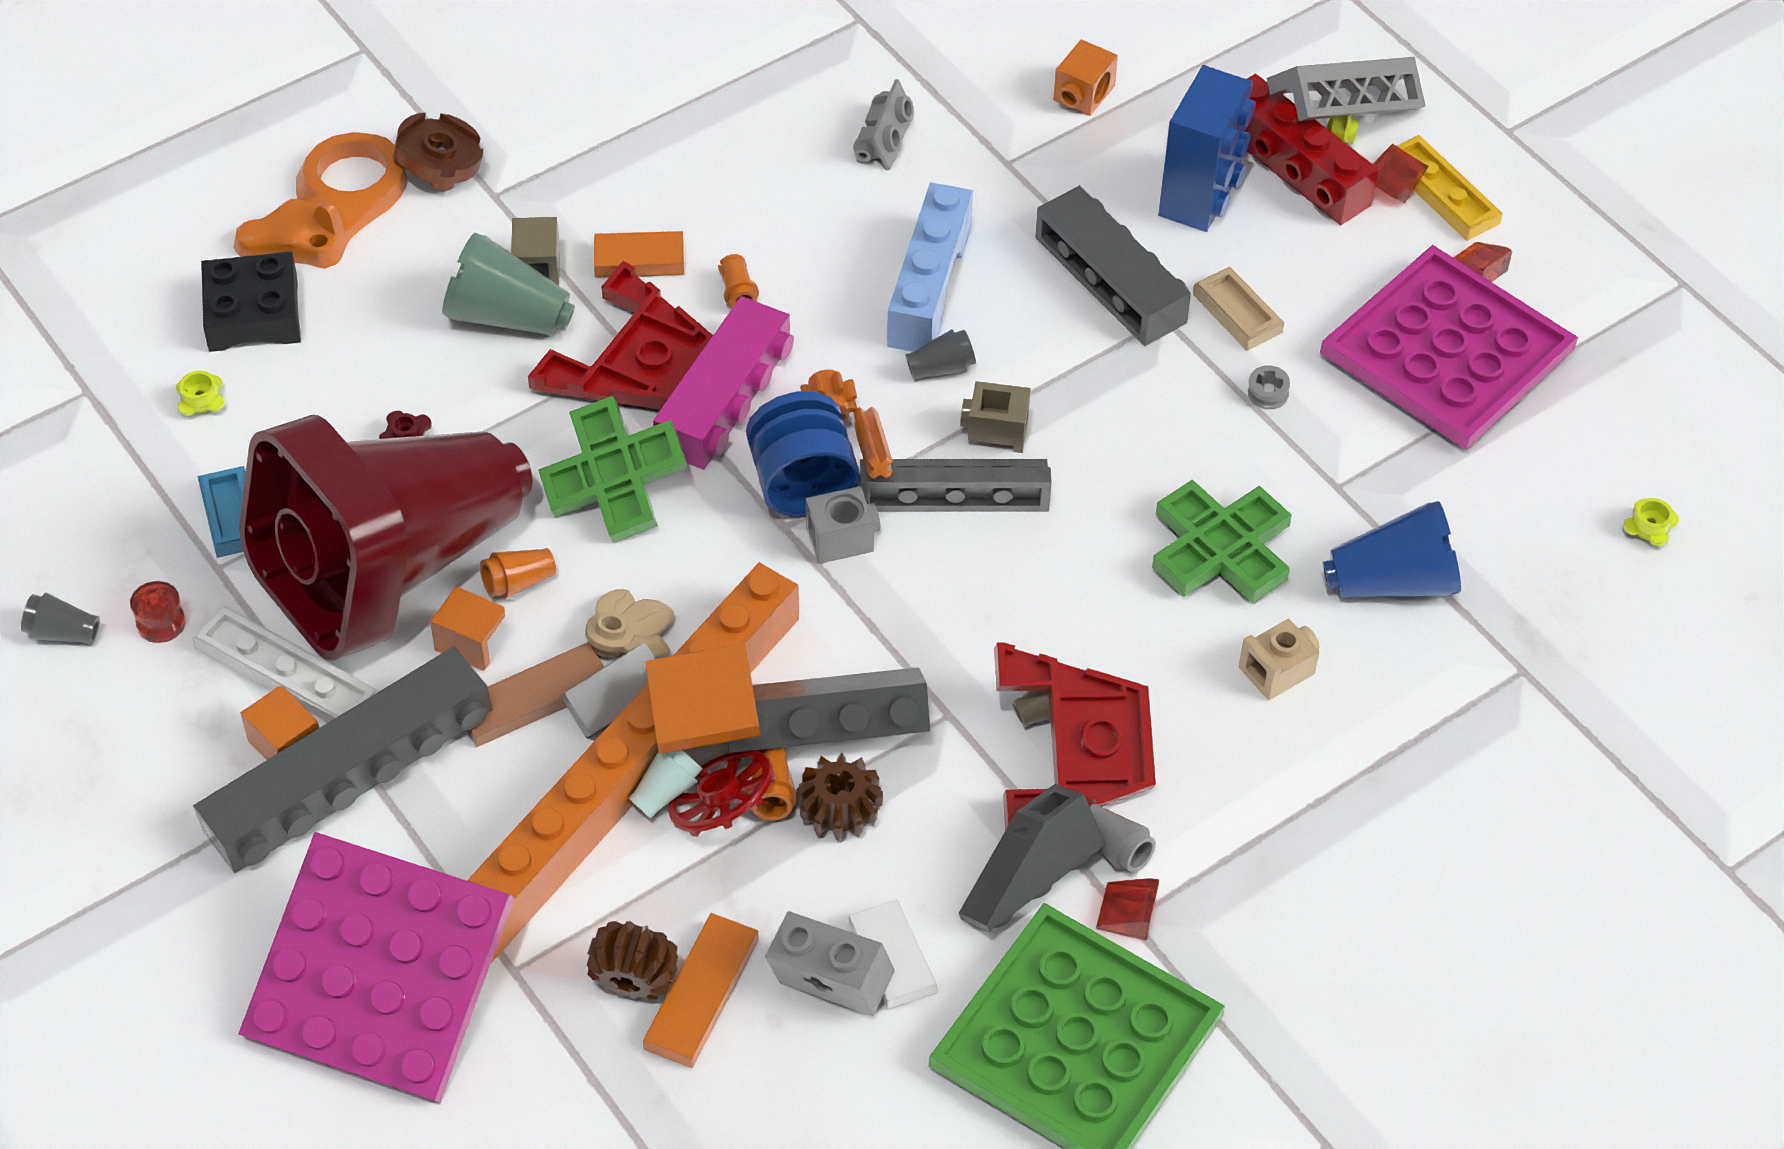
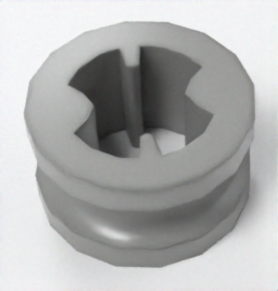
M1273 365L1258 367L1249 377L1248 397L1257 407L1263 409L1280 408L1288 400L1290 378L1279 367ZM1264 384L1274 385V392L1263 391Z

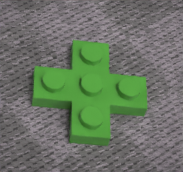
M614 396L570 411L569 414L582 453L538 469L550 509L554 516L558 517L598 502L609 537L613 542L658 526L645 484L689 468L673 422L669 420L628 436Z
M1193 479L1157 502L1156 515L1173 529L1180 538L1153 555L1152 567L1184 597L1219 573L1252 603L1288 580L1290 567L1266 547L1264 543L1290 526L1292 514L1260 485L1226 508L1222 507Z

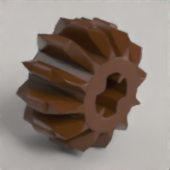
M841 752L836 762H830L821 755L817 762V768L805 767V771L802 774V783L796 789V800L800 806V817L803 823H814V831L817 836L828 830L833 831V835L838 842L845 831H849L859 838L863 832V825L874 826L878 819V810L883 805V791L879 787V776L876 770H866V764L862 757L852 763H848L846 757Z
M611 921L606 926L598 928L595 938L591 940L587 952L589 955L586 965L588 967L587 975L593 981L599 982V986L602 989L612 990L616 992L617 996L625 995L633 1000H638L640 997L647 1000H655L659 995L667 994L670 984L674 981L677 971L678 946L672 941L667 940V935L663 932L650 930L648 925L642 927L635 925L631 921H626L625 924Z

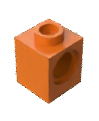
M1080 39L1056 68L1053 100L1091 116L1115 87L1118 54Z

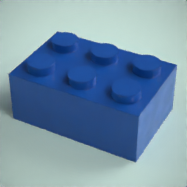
M1202 65L1169 121L1158 216L1204 232H1208L1215 217L1222 218L1230 200L1229 192L1232 188L1239 189L1246 171V165L1241 163V159L1248 149L1251 133L1245 132L1252 119L1256 105L1255 101L1250 100L1253 81Z

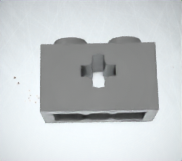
M787 911L765 955L780 984L871 1016L874 1015L895 972L881 942L791 911Z

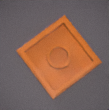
M745 643L645 661L659 754L761 736Z

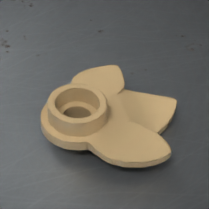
M615 589L600 597L595 607L596 615L588 620L585 629L586 639L597 655L607 658L618 657L644 642L655 659L663 658L670 654L669 646L659 636L673 621L674 611L669 606L652 599H642L636 602L633 595L627 589Z

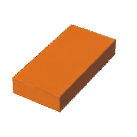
M683 231L594 234L595 277H609L622 261L632 265L637 276L684 274Z

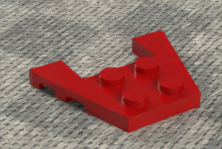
M622 261L601 286L602 299L634 312L632 317L592 366L549 349L528 375L530 389L594 400H602L614 396L617 403L661 409L713 334L680 306L674 308L661 297V290L650 281L647 283L642 281L636 275L635 268L628 262Z
M996 643L994 647L996 691H1048L1055 784L1084 794L1089 807L1094 804L1103 807L1150 790L1156 785L1148 686L1094 669L1086 668V670L1063 664L1058 662L1057 658L1039 653L1037 656L1017 650L1015 645L1009 643ZM1047 789L1005 790L1003 793L1005 830L1019 809Z

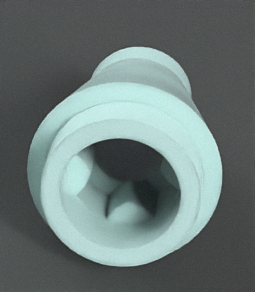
M683 750L659 754L658 751L629 799L647 816L652 818L658 810L698 781L695 777L703 768Z

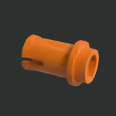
M730 254L720 260L721 265H718V270L726 288L723 294L726 304L733 308L740 296L757 302L759 296L758 286L750 279L745 258L739 254Z

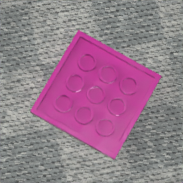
M1432 244L1322 341L1320 354L1467 450L1575 349L1578 337Z
M314 831L238 1034L440 1103L514 897L495 889Z

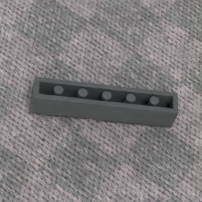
M454 646L194 804L193 807L203 833L234 874L248 865H255L261 862L270 851L291 838L304 835L315 823L336 810H343L355 802L357 797L376 785L391 781L402 769L421 757L434 754L445 742L463 731L479 726L486 718L487 713L492 711L487 685Z

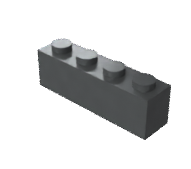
M1079 185L1037 207L1035 238L1144 346L1187 324L1191 292L1182 280L1175 278L1160 263L1158 257L1153 252L1147 251L1133 237L1125 225H1120L1105 210L1103 204L1098 199L1092 198Z
M916 667L753 685L761 736L728 741L727 744L729 753L929 732L930 718L927 682L920 668Z

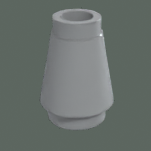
M1098 804L1090 806L1106 843L1100 849L1101 852L1118 870L1126 869L1133 873L1142 869L1151 859L1156 847V841L1150 836V830L1146 826L1103 808Z

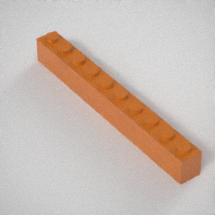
M758 562L673 656L745 643L750 673H752L799 620V584ZM648 683L467 880L514 897L491 964L634 805L629 797L636 790L659 751Z

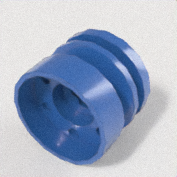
M815 391L788 393L777 396L761 405L749 418L745 430L754 465L756 466L765 504L774 512L789 517H806L805 498L858 486L860 481L859 468L852 445L848 439L840 406L830 396Z

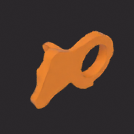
M360 132L335 135L317 144L305 158L296 176L297 199H290L284 202L264 218L248 220L237 227L233 245L236 253L243 257L293 252L295 263L308 264L323 269L338 264L352 237L388 211L401 198L406 188V169L398 166L393 160L395 145L388 138ZM350 157H367L379 162L386 168L385 174L378 182L365 189L356 191L337 190L327 186L321 180L322 174L330 165Z

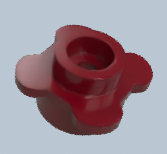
M398 410L393 411L387 415L386 421L388 425L386 431L379 435V439L425 436V432L432 427L431 419L424 414L414 416Z

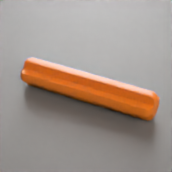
M872 406L866 411L859 407L853 413L855 417L853 425L867 474L873 479L879 475L888 478L893 473L891 468L893 460L879 413Z

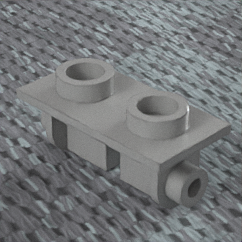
M899 79L894 80L890 92L882 91L874 96L865 119L867 127L861 128L858 138L853 144L855 157L859 161L868 162L871 159L880 158L886 170L891 169L896 154L901 148L907 127L914 116L913 102L906 95Z

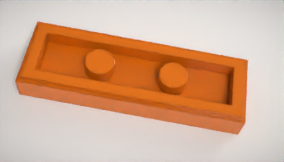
M714 913L709 914L643 1039L644 1050L693 1068L759 940L758 930Z

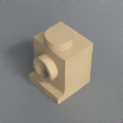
M1288 618L1255 638L1252 634L1243 639L1238 668L1269 701L1315 674L1320 652L1319 641L1309 627L1302 626L1298 628Z

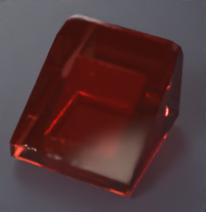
M1392 143L1373 163L1379 169L1375 186L1394 199L1406 203L1429 166Z
M1474 242L1453 258L1493 282L1508 271L1513 251L1505 246Z
M1145 878L1107 882L1096 929L1147 941L1160 880Z

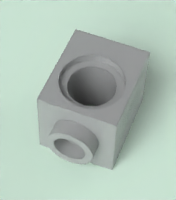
M861 486L805 498L806 530L818 564L874 552V532L880 531V518L876 505L874 503L867 504Z

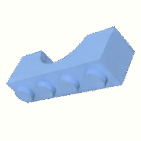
M933 182L929 183L888 308L887 347L914 352L937 338L942 321L944 300L951 269L955 258H962L971 230L973 190Z

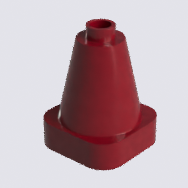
M315 414L308 415L256 432L250 440L239 524L243 552L256 580L311 647L321 657L334 661L389 640L395 631L401 597L514 521L520 513L522 498L531 492L533 484L532 472L525 454L516 444L511 442L503 444L497 437L485 431L346 442L326 419Z

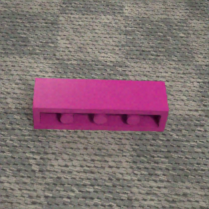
M740 296L653 420V426L669 420L673 422L688 464L705 470L714 455H721L726 448L729 434L736 423H742L746 419L751 407V401L757 392H763L768 387L773 369L779 360L784 361L787 359L793 347L794 336L790 334V314Z

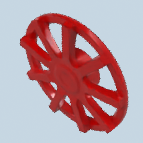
M751 750L726 753L701 765L703 769L695 777V779L699 778L701 780L697 787L698 793L683 792L669 802V818L675 828L689 832L693 837H698L702 831L711 830L719 826H723L725 830L733 827L732 820L745 813L752 806L759 808L764 803L761 797L768 789L770 783L776 780L770 760L764 754ZM740 758H753L750 765L739 775L735 776ZM728 762L727 768L718 769L709 774L707 773L708 770L722 763ZM762 767L761 775L748 780ZM754 789L750 795L743 793ZM698 803L684 812H677V805ZM732 803H739L737 806L730 810V805ZM720 809V815L712 818L716 811ZM702 813L697 821H689Z

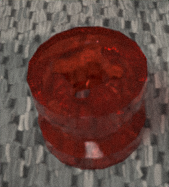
M152 581L139 586L133 592L130 599V608L135 617L137 631L143 639L148 642L163 643L176 638L183 631L186 624L185 614L181 607L179 593L173 585L163 581Z

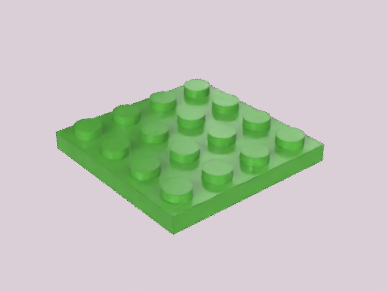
M1043 903L930 1054L929 1067L1065 1149H1132L1223 1017L1225 1005L1048 904Z

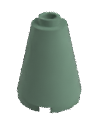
M473 233L457 261L461 265L456 278L452 276L450 278L443 301L442 314L451 318V320L552 336L555 335L558 328L566 330L575 309V305L569 303L570 293L486 235Z

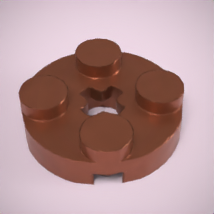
M417 113L409 116L400 124L395 140L393 160L398 166L405 168L416 177L428 181L433 188L442 191L452 189L455 183L467 181L478 172L483 157V148L481 149L479 145L481 138L478 132L470 124L460 118L440 113L439 119H425L426 113ZM443 147L446 150H438V148Z

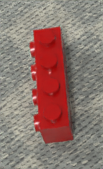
M1255 73L1248 77V80L1253 81L1250 100L1255 101L1256 105L1252 119L1245 132L1251 133L1247 152L1340 226L1372 206L1379 169L1317 120L1299 121L1295 103L1283 94L1270 95L1268 83Z

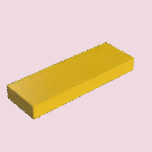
M1420 135L1385 152L1384 163L1466 241L1501 224L1503 213Z

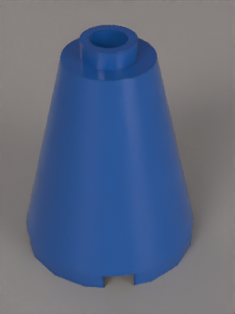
M1440 501L1428 502L1331 549V560L1322 561L1328 589L1338 588L1340 597L1452 596L1453 594L1460 593L1462 588L1455 550L1451 548L1448 537L1451 532Z

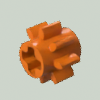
M831 369L820 370L809 378L808 384L800 386L801 391H815L830 396L840 406L843 422L848 419L849 412H855L857 409L855 401L857 393L854 380L848 379L843 381L839 371Z

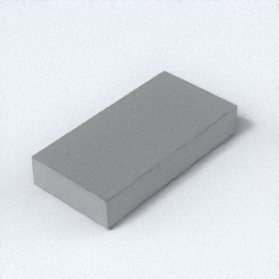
M645 642L560 695L585 737L591 736L610 724L648 683L645 661L653 660L655 657Z

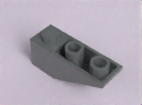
M1054 784L1019 809L1013 816L958 913L960 918L990 932L992 929L1008 923L1012 919L1013 914L1031 900L1047 894L1051 890L1052 885L1070 871L1086 865L1090 860V856L1104 847L1106 843L1085 795Z

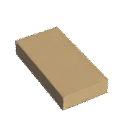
M1230 266L1194 284V297L1246 351L1283 333L1284 321Z

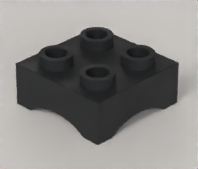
M293 252L201 261L203 329L209 352L224 351L234 345L250 341H274L282 344L301 343L297 297L298 281Z

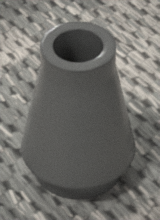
M951 329L916 351L905 354L913 380L923 377L967 372V367L976 364L975 354L965 329L954 332Z
M47 592L42 596L32 594L24 608L21 631L31 634L33 640L93 644L99 629L100 617L89 614Z

